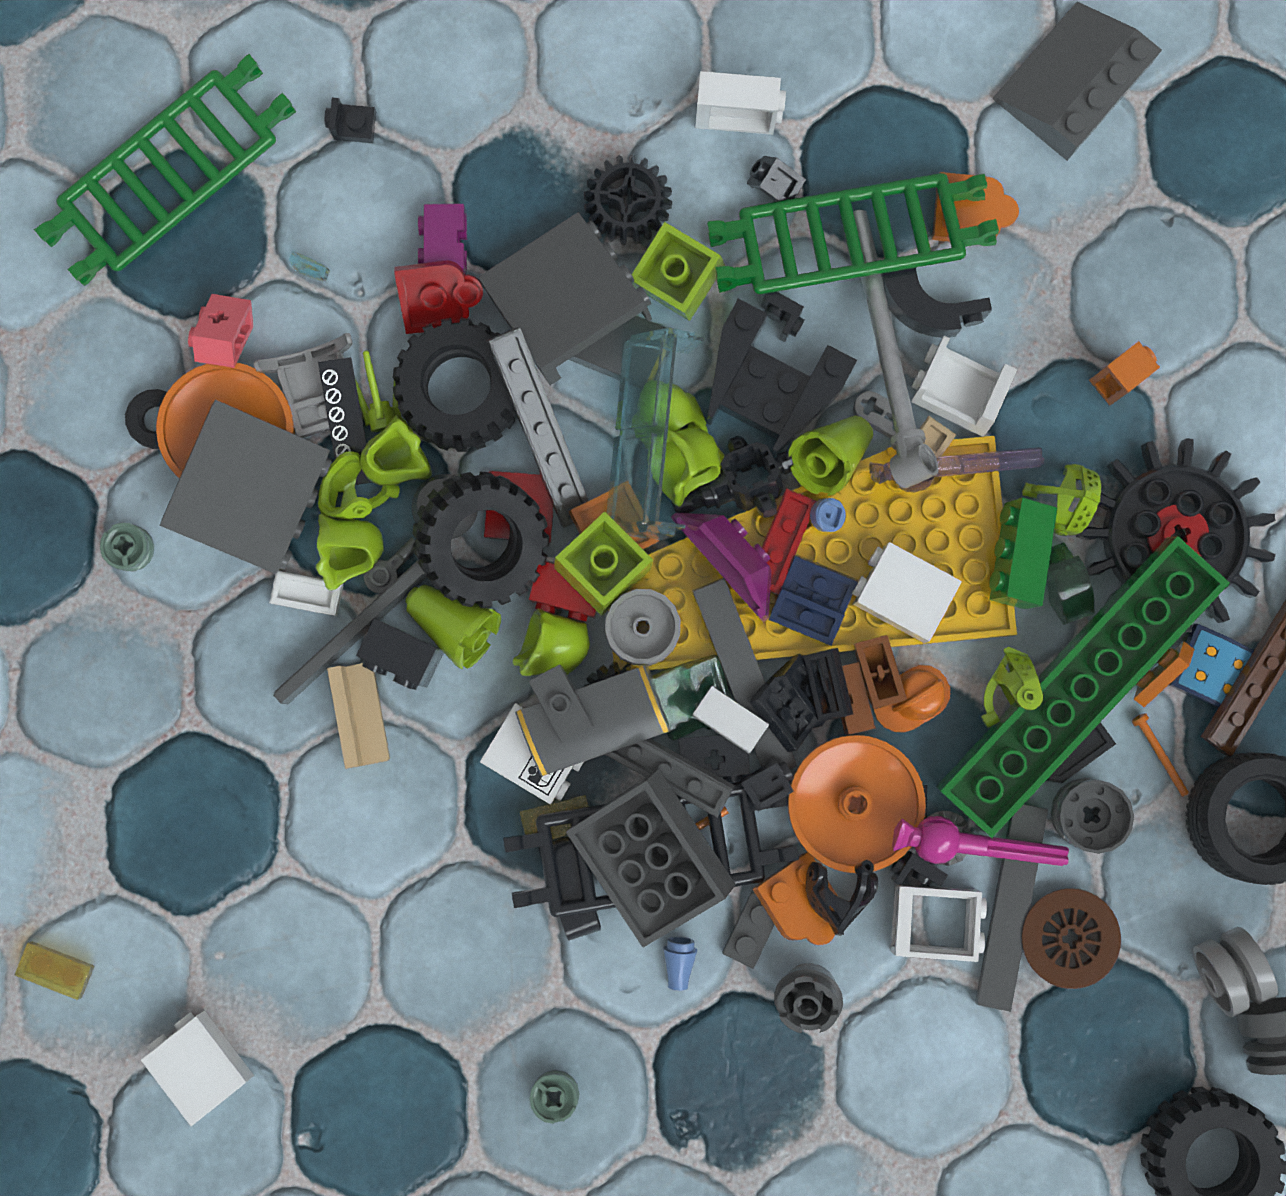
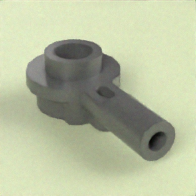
M413 537L388 561L378 560L372 569L364 573V581L368 589L382 594L398 579L397 570L414 554L413 543L416 540Z

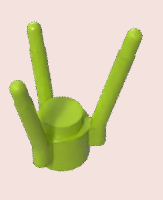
M365 350L363 358L373 403L369 404V410L356 381L359 405L364 415L365 425H370L371 432H381L385 430L395 415L401 416V412L398 409L399 405L394 398V394L392 407H390L389 401H380L370 354Z

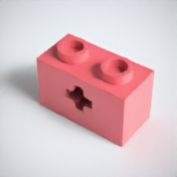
M211 294L206 307L202 306L200 309L199 321L196 327H191L188 336L189 347H193L195 362L235 368L253 329L251 300Z

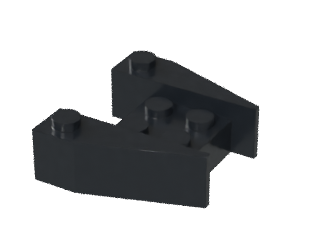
M738 298L722 327L707 424H712L719 410L777 439L771 451L774 458L776 454H779L838 397L857 359L827 345L811 377L753 347L765 324L768 313Z

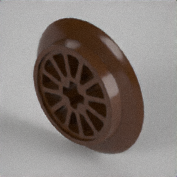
M1066 888L1053 891L1034 904L1023 925L1022 945L1028 963L1042 979L1057 987L1078 989L1097 983L1111 971L1119 956L1121 932L1115 914L1102 899L1085 890ZM1071 908L1069 922H1067L1064 909ZM1081 910L1084 912V915L1076 924L1077 912ZM1058 912L1061 926L1051 919V916ZM1092 919L1094 926L1083 929L1087 922ZM1046 922L1050 923L1056 929V932L1043 931ZM1068 929H1071L1072 933L1078 935V940H1073L1071 947L1068 943L1062 941V936L1068 935ZM1097 932V940L1086 938L1087 935ZM1043 935L1055 937L1054 940L1042 944ZM1086 943L1096 945L1093 954L1084 947ZM1058 946L1048 957L1045 950ZM1080 950L1089 957L1084 963H1082L1079 955ZM1063 953L1062 965H1057L1055 961ZM1071 954H1073L1076 966L1069 967Z

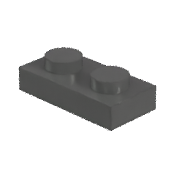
M751 891L722 951L723 955L754 969L775 925L753 891Z

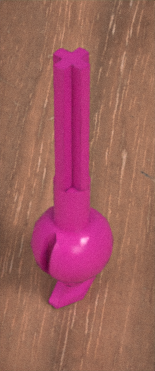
M930 816L922 820L918 827H913L904 819H901L895 827L893 834V851L913 846L924 861L934 864L946 863L952 860L956 853L1057 866L1067 865L1069 861L1067 857L1069 853L1068 847L961 833L950 819L942 816Z

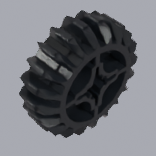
M633 154L629 157V163H623L622 156L618 155L616 157L617 165L613 166L606 159L604 162L605 171L596 168L594 170L596 179L587 180V187L590 190L584 192V200L588 201L584 205L585 213L591 214L588 218L589 221L592 220L595 225L599 224L597 229L601 235L609 231L608 241L613 242L618 235L620 236L621 245L624 246L627 243V237H633V242L637 245L640 243L639 235L643 234L647 240L652 239L651 229L658 232L662 226L660 221L669 220V213L666 210L672 208V200L668 199L672 195V189L665 186L667 183L666 175L657 176L659 173L657 165L647 169L648 159L646 157L641 160L640 164H636ZM624 179L620 187L609 188L608 191H605L613 182ZM635 179L645 183L651 189L654 196L648 195V192L640 191L635 185ZM631 188L632 204H628V212H625L624 197L628 196V189ZM601 204L609 205V208L616 209L621 214V222L610 217ZM647 209H652L643 219L631 222L632 217L636 213L647 212Z

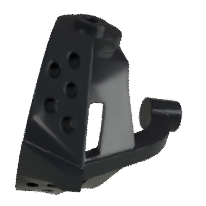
M869 860L858 863L854 868L857 875V883L850 901L834 895L828 888V875L825 866L820 862H812L808 867L806 876L807 898L813 910L830 924L835 935H844L847 927L868 905L877 892L878 877L873 872V863Z

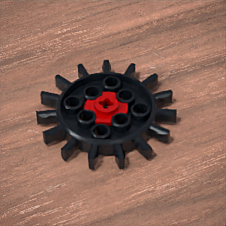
M1186 438L1180 442L1177 465L1162 466L1158 450L1154 442L1150 441L1141 445L1142 457L1145 461L1147 472L1134 477L1118 459L1111 461L1107 465L1110 473L1121 483L1123 488L1114 499L1101 492L1098 507L1107 511L1103 528L1089 526L1076 535V538L1083 540H1103L1106 559L1091 563L1083 570L1085 576H1096L1108 569H1112L1121 585L1110 594L1106 603L1167 537H1171L1175 531H1179L1180 538L1229 581V585L1241 595L1253 598L1259 594L1260 591L1251 582L1240 576L1239 573L1246 559L1257 563H1267L1275 560L1276 554L1265 549H1256L1249 546L1250 527H1263L1276 521L1275 514L1260 513L1247 517L1240 499L1246 494L1253 492L1261 482L1255 477L1242 481L1236 488L1232 489L1226 482L1220 479L1222 471L1229 463L1230 452L1225 450L1219 453L1212 460L1209 469L1206 471L1192 466L1194 439ZM1151 484H1156L1162 489L1163 497L1160 502L1154 501L1149 496ZM1184 495L1191 497L1194 501L1195 506L1191 513L1184 511L1181 507V499ZM1216 506L1223 508L1226 512V520L1223 524L1216 522L1213 518V510ZM1141 515L1147 516L1152 522V529L1149 533L1142 532L1138 527V519ZM1205 538H1210L1215 543L1216 550L1212 556L1207 555L1202 549V542ZM1130 547H1135L1141 552V561L1138 565L1130 563L1127 558V551ZM1218 596L1208 606V609L1217 623H1223L1230 620V617ZM1192 625L1184 633L1192 632Z

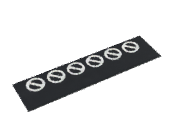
M352 358L318 362L335 460L340 454L348 451L356 452L361 456L366 446V439ZM361 469L356 478L355 485L373 483Z

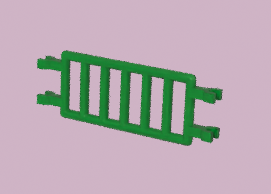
M250 54L246 55L239 62L237 68L226 77L218 70L210 71L57 197L56 203L62 211L50 221L39 225L34 231L44 242L46 241L50 247H53L67 230L74 225L95 249L84 260L76 262L67 269L83 286H86L95 277L96 273L107 264L114 271L123 270L276 143V137L271 129L280 121L291 117L296 113V110L282 92L273 100L270 107L258 116L237 91L246 83L254 81L263 74L258 67L259 65ZM214 86L259 136L260 139L246 150L240 146L200 99ZM190 107L233 156L234 160L221 171L214 166L175 120L187 108ZM163 128L170 133L209 179L195 192L151 143L150 139ZM137 149L143 152L184 200L170 213L165 210L124 162ZM113 169L158 221L144 234L98 182ZM87 190L133 242L119 255L114 252L73 203Z
M944 173L744 207L739 211L740 220L730 222L720 220L708 221L710 247L723 245L729 240L743 238L748 260L747 266L735 268L731 266L716 267L719 293L732 290L736 286L752 284L755 293L766 294L952 262L965 258V247L996 245L995 235L999 233L996 219L984 221L978 226L960 228L954 201L966 199L969 201L985 200L984 189H987L985 174L975 175L966 181L949 183L948 177ZM937 187L951 248L931 251L917 191ZM904 193L918 254L898 257L884 196ZM871 199L884 259L865 263L851 202ZM839 206L851 261L849 266L831 268L819 212L821 207ZM806 210L818 271L798 274L786 213ZM773 216L785 277L765 280L753 219Z

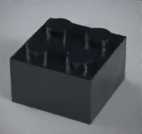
M374 618L356 656L364 660L363 667L386 676L387 672L395 674L394 682L406 688L416 690L418 686L428 687L444 652Z

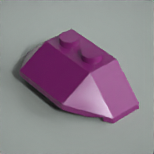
M675 513L672 515L671 519L762 622H765L769 618L772 572L766 563L771 559L758 543L752 547L745 540L744 537L748 532L736 519L729 522L724 515Z

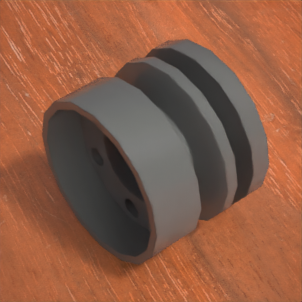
M1091 778L1071 780L1059 789L1052 801L1050 814L1055 830L1063 840L1083 851L1097 854L1113 851L1125 843L1132 831L1134 822L1132 804L1123 790L1110 782ZM1084 807L1094 808L1092 814L1095 818L1092 821L1088 819L1082 820L1085 817V813L1082 811Z
M1277 997L1260 1005L1250 1002V1007L1247 1011L1236 1015L1239 1033L1245 1037L1255 1038L1243 1045L1244 1053L1249 1056L1246 1059L1247 1069L1251 1073L1260 1075H1285L1286 997Z

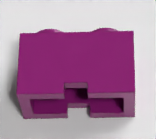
M424 204V215L418 216L419 236H424V248H418V264L446 260L453 261L462 268L464 274H467V251H464V243H461V240H467V212L464 204Z

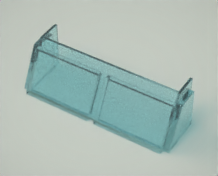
M664 328L631 335V340L624 342L615 426L616 430H620V435L614 438L606 513L629 536L665 540L675 536V532L685 529L686 526L659 522L675 355L676 352L689 354L704 342L703 337L695 336L696 332Z

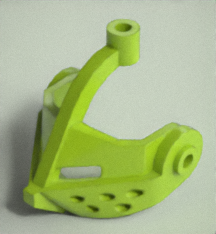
M348 451L336 458L330 465L326 476L323 477L318 495V507L321 514L333 519H364L365 516L371 513L373 508L383 504L389 497L397 498L400 493V487L398 485H383L382 491L373 498H357L355 483L362 469L360 466L361 456L356 452ZM338 492H343L341 506L335 507Z
M1078 464L1065 465L1063 471L1065 478L1060 487L1025 483L1022 495L1035 499L1038 494L1057 495V515L1054 532L1060 536L1080 534L1091 522L1100 502V476L1097 472ZM1076 479L1081 480L1082 490L1076 489ZM1074 497L1080 498L1074 512L1068 511Z
M1009 646L1003 649L1005 655L984 692L983 701L986 714L982 715L981 718L987 728L1000 722L993 706V694L997 685L1001 687L1010 706L1016 701L1021 708L1033 710L1039 707L1043 701L1039 679L1028 654ZM1007 664H1008L1010 673H1008V671H1007V669H1006Z

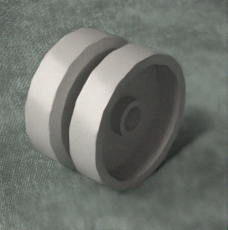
M635 589L622 594L611 605L606 616L605 634L611 650L621 660L634 666H651L663 661L673 652L680 637L681 620L675 605L665 595L652 589ZM640 621H646V625L649 624L650 626L649 631L645 634H641L636 630Z
M1235 927L1222 933L1220 944L1215 940L1209 939L1194 946L1192 950L1193 958L1202 981L1215 1003L1227 1016L1232 1018L1247 1011L1250 1007V1000L1260 1005L1276 998L1278 995L1275 976L1265 955L1253 937L1244 928Z

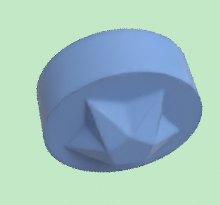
M823 498L816 501L810 512L813 526L821 532H835L839 530L846 518L844 506L834 498Z

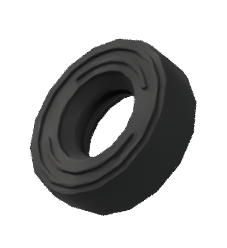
M161 389L145 390L137 394L128 404L125 412V425L130 436L142 446L159 449L156 431L153 432L146 428L144 417L149 409L160 407L167 391Z

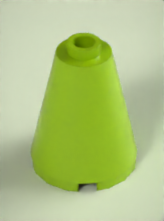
M850 416L801 434L793 441L789 449V457L792 455L793 466L790 467L792 474L800 485L811 493L817 495L820 492L829 493L827 496L836 494L847 485L873 439L871 425L863 417Z
M422 585L419 588L414 587L405 600L407 613L453 664L460 669H463V666L467 669L471 668L482 658L491 646V644L486 642L491 632L497 635L500 628L501 614L494 609L481 608L477 603H474L472 607L463 606L458 600L451 601L439 589L428 585Z

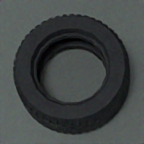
M1249 752L1233 754V756H1226L1223 759L1217 760L1216 763L1209 765L1210 767L1206 768L1203 774L1198 776L1199 779L1195 780L1194 787L1190 790L1191 794L1188 795L1187 800H1189V803L1186 804L1187 811L1185 814L1187 816V831L1190 833V841H1193L1192 845L1197 849L1199 856H1202V859L1211 868L1229 878L1260 885L1284 883L1286 881V832L1279 844L1263 854L1250 856L1239 849L1229 836L1225 818L1227 805L1235 791L1246 783L1255 780H1263L1276 788L1286 804V757L1270 753Z

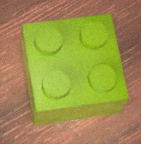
M664 222L631 274L634 278L632 284L636 289L641 286L647 296L690 321L717 279L716 267L725 266L721 255Z
M603 512L555 557L554 569L602 616L622 594L627 593L650 571L653 559L606 512Z

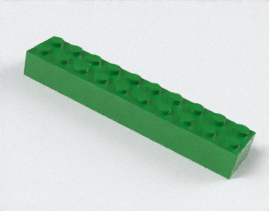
M1179 536L1167 537L1038 676L1043 694L1041 705L1033 710H1025L1015 701L999 718L1000 722L993 725L936 787L993 838L1230 582Z

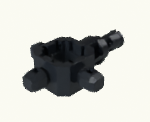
M741 436L730 438L727 445L729 453L724 456L721 462L722 471L715 480L691 491L680 507L676 506L671 500L676 513H691L703 506H706L707 509L716 506L718 509L721 505L733 501L737 508L747 511L756 508L762 517H771L777 513L775 499L779 498L783 490L781 474L786 475L792 472L790 468L793 466L792 455L789 457V451L776 454L777 457L773 458L768 446L755 442L748 445ZM756 464L758 468L763 466L769 474L767 476L768 482L758 481L752 484L753 488L749 490L746 485L740 487V484L735 479L737 477L736 471L741 470L743 473L751 470V465Z

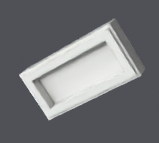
M278 571L275 574L269 603L337 616L344 584L333 591H329L325 587L323 579Z
M713 686L693 713L696 719L748 754L751 753L769 726L768 723Z

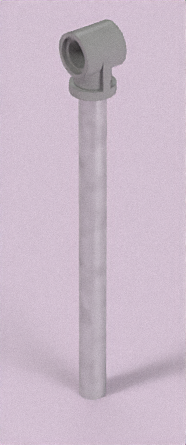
M864 210L854 211L864 262L878 261L867 212ZM881 274L861 277L896 431V434L890 439L892 448L896 449L897 455L890 459V470L900 487L909 488L936 476L939 470L938 462L931 448L923 444L926 440L924 431L916 429Z

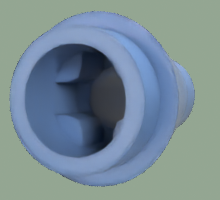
M670 937L667 939V945L664 946L668 988L672 990L682 991L688 989L689 978L697 954V948L694 947L695 941L691 938Z

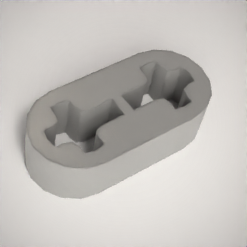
M872 391L860 394L853 405L854 415L863 417L869 422L872 429L891 438L896 434V431L892 429L893 423L884 418L886 415L893 419L889 400ZM869 400L875 402L873 408L882 413V415L880 416L872 411L869 415H865L863 413L864 407L860 403H867Z

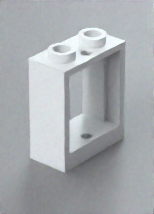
M700 71L695 128L773 135L775 124L782 123V115L785 109L786 91L780 90L781 78Z
M895 883L890 952L895 956L978 962L979 953H983L985 948V936L983 932H980L981 919L986 917V898H982V892L976 889L928 887L902 884L900 886ZM913 895L966 899L964 948L910 944Z

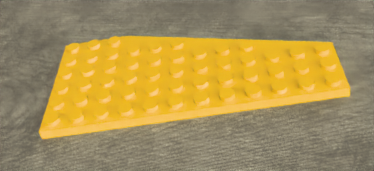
M995 436L953 439L938 460V474L909 488L900 487L892 476L890 459L896 456L897 452L896 449L889 447L880 453L861 460L847 485L834 495L827 496L829 493L823 492L817 495L811 493L803 486L792 490L815 501L823 498L837 499L842 503L846 512L843 526L835 532H821L817 530L810 519L796 554L857 580L861 576L867 579L873 568L868 565V562L877 547L883 549L888 542H891L962 581L929 642L922 643L853 605L857 596L852 595L843 621L832 646L770 621L769 618L762 622L726 581L756 660L794 657L797 654L804 656L833 648H838L839 652L855 651V643L888 635L891 647L1017 635L1014 607L989 600L991 592L989 581L995 567L996 556L994 549L999 540L1001 529L1000 513L1003 509ZM783 495L780 496L778 499H775L777 509ZM756 508L728 518V521L731 522L733 519H736L748 532L744 537L745 540L752 547L757 543L762 547L775 515L764 518L758 513ZM688 537L648 554L653 559L650 571L628 592L635 589H652L665 595L675 605L681 620L680 637L673 652L663 661L648 666L649 670L687 667L707 660H712L713 664H720L692 590L722 579L723 576ZM771 592L769 603V616L778 597V595L773 594ZM646 621L638 622L636 630L641 634L647 633L650 629L649 624L646 625ZM612 651L613 662H617L619 669L622 670L627 662L621 660ZM631 664V670L641 667Z

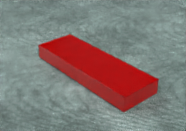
M787 488L762 544V549L771 558L766 562L772 570L770 592L776 595L780 593L810 521L811 508L816 502Z

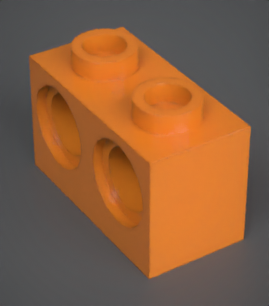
M1138 341L1089 381L1110 406L1157 371L1160 366L1156 363L1157 358L1153 351L1147 346H1142Z

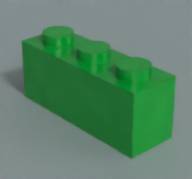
M1023 497L1004 504L1000 513L1001 529L999 540L994 549L996 561L994 572L989 581L991 589L989 600L1021 609L1043 606L1057 507Z

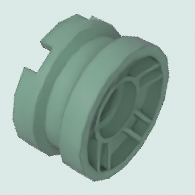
M118 523L112 525L113 527L107 532H104L100 540V551L102 558L109 565L123 571L134 572L143 569L150 563L154 555V543L146 530L131 523ZM127 541L132 543L133 547H130L124 553L122 550L123 544Z
M553 1070L541 1075L532 1087L529 1099L531 1109L536 1117L552 1124L564 1122L571 1117L579 1100L578 1084L572 1076L564 1071ZM559 1090L561 1092L560 1101H550L549 1092H557Z

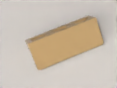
M363 663L327 668L345 769L390 760L375 672L363 667Z

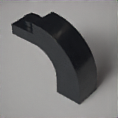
M916 268L881 274L890 311L905 326L918 333L943 338V336L948 338L956 337L962 329V322L965 327L981 324L984 322L983 319L992 311L990 297L959 303H943L933 299L921 287Z

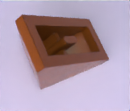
M888 635L855 643L856 660L860 663L867 696L873 710L907 701Z

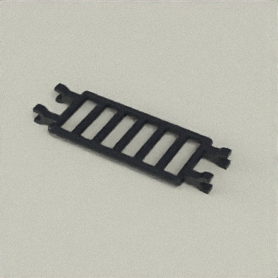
M731 783L735 787L729 797L739 796L751 870L731 874L721 813L717 818L707 812L713 851L735 882V887L761 883L765 879L764 865L799 860L797 846L788 845L761 851L755 816L757 809L742 783ZM676 795L685 809L686 804H692ZM789 795L764 809L788 806ZM605 804L541 814L536 819V833L503 838L506 853L540 847L546 887L511 892L514 908L548 902L550 914L557 918L616 908L608 895L596 897L593 872L576 847L575 853L583 899L562 902L551 827L571 824V827H573Z

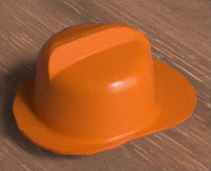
M918 665L900 674L907 701L874 709L877 720L886 729L893 732L913 730L939 715L946 708L950 699V686L947 678L940 670L932 666Z

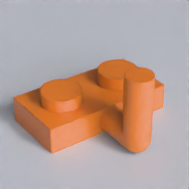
M1185 641L1176 649L1170 647L1158 660L1157 663L1159 665L1152 671L1149 670L1136 683L1138 687L1134 700L1143 707L1148 705L1190 666L1195 649Z

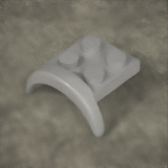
M344 333L330 342L311 349L276 358L259 359L254 362L256 371L260 373H278L284 396L292 411L296 435L301 438L330 430L318 362L344 358L343 353L352 346L350 333Z

